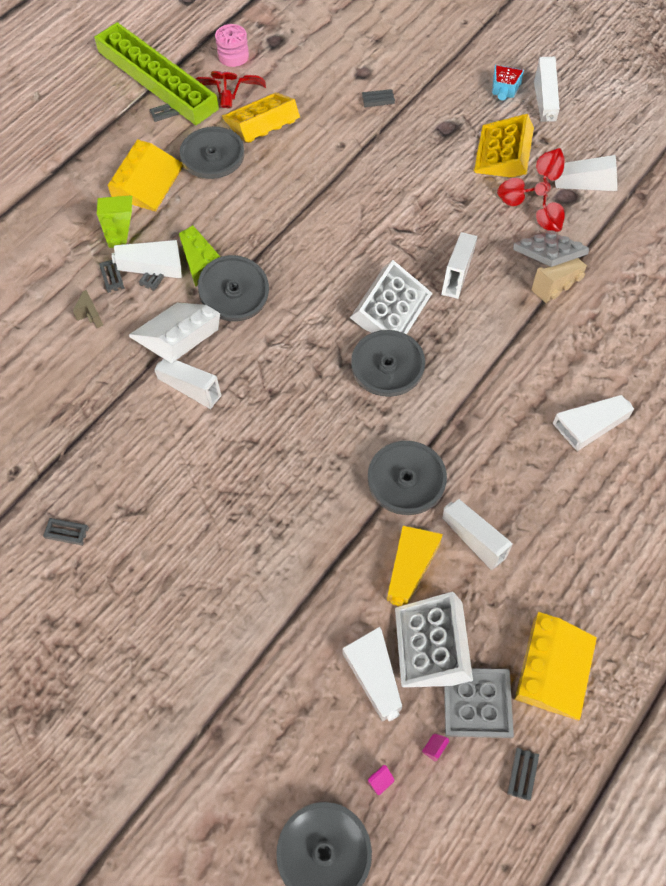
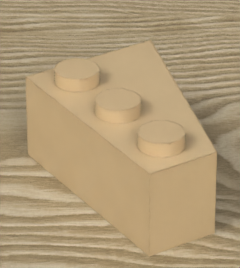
M579 258L553 267L548 266L545 269L540 267L537 269L531 290L545 303L551 299L554 300L562 291H567L574 282H579L583 279L587 265Z

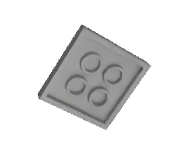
M547 231L544 234L534 235V237L525 238L514 243L513 250L553 267L587 255L589 247L582 245L581 242L572 241L567 236L558 235L555 231Z
M471 668L473 681L454 686H444L445 737H514L510 669Z

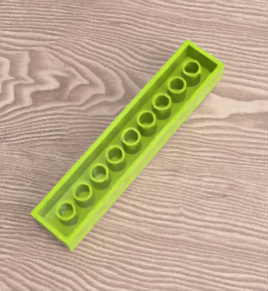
M118 22L94 36L99 53L165 103L169 104L174 110H177L178 113L195 126L219 110L215 93Z

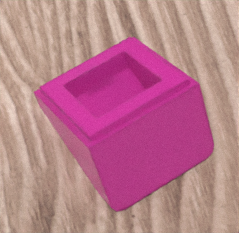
M433 734L422 752L433 761H437L448 745L449 739Z
M382 765L368 778L369 786L377 795H381L394 783V778L386 765Z

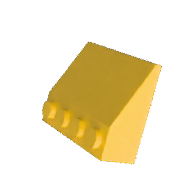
M274 92L222 115L229 127L239 135L242 141L249 143L258 136L267 135L271 130L281 129L282 125L294 123L296 119L300 118L295 99Z
M528 113L482 126L474 168L475 173L510 178L527 174L534 130Z
M137 139L108 183L111 197L132 195V205L156 212L183 168V164L152 143Z
M538 612L533 619L514 700L580 721L597 637L560 618Z

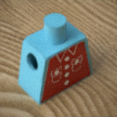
M495 65L492 94L498 95L500 100H505L507 97L513 98L521 85L524 70Z

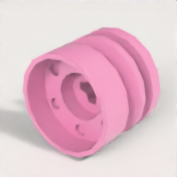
M228 24L220 27L215 34L219 61L228 67L241 66L249 58L246 30L237 24Z

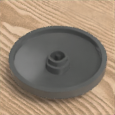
M216 126L205 127L192 132L184 139L180 147V158L184 168L192 175L205 179L221 178L233 173L240 167L245 156L244 144L239 135L230 129Z
M227 255L216 258L206 265L199 277L198 293L202 304L219 312L220 319L233 322L244 321L257 315L265 306L269 294V283L265 272L254 261L242 256Z
M380 330L368 334L357 343L352 353L351 368L354 378L365 390L375 395L393 397L405 394L417 386L424 374L425 356L421 346L409 335L395 330Z
M398 441L386 445L375 454L368 469V486L374 499L383 508L400 515L421 514L434 507L443 496L447 483L446 468L440 456L430 447L415 441Z
M318 802L307 805L293 814L281 831L277 844V865L280 876L286 886H363L370 871L372 847L368 832L361 820L346 807L330 802Z

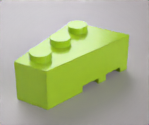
M132 195L97 198V216L109 248H114L116 245H126L132 214Z
M192 225L180 232L179 236L194 286L196 287L198 286L200 274L206 265L220 256Z

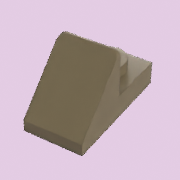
M87 290L83 291L73 309V313L77 321L88 317L90 323L94 322L96 328L103 326L101 318Z

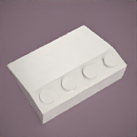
M392 260L383 267L350 318L371 333L380 330H395L407 334L432 295V292Z
M177 302L130 333L129 337L170 363H173L218 330L220 313L207 305Z
M454 592L395 608L401 686L403 688L454 686L473 681L463 603Z

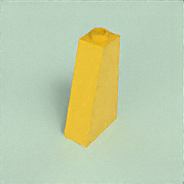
M402 526L387 601H391V604L396 606H403V604L407 605L441 544L443 534Z

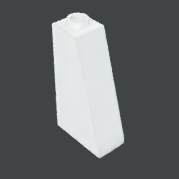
M555 56L539 57L534 86L541 122L556 121L559 113Z
M616 155L566 162L563 174L559 179L555 180L556 188L618 191Z
M463 232L460 233L447 266L441 295L459 298L475 250L477 236Z
M177 240L114 246L115 253H112L113 264L116 263L117 270L142 274L147 272L150 275L155 273L157 276L163 274L165 277L182 278Z
M163 359L157 363L154 369L159 380L209 409L221 397L217 376L177 360L170 363Z
M620 395L556 414L553 425L575 450L579 451L627 420L634 408L628 400Z
M458 499L456 502H450L444 507L442 519L491 571L507 558L513 544L465 503Z
M379 627L344 647L343 655L382 722L386 719L390 722L400 715L399 711L402 709V703L383 633Z

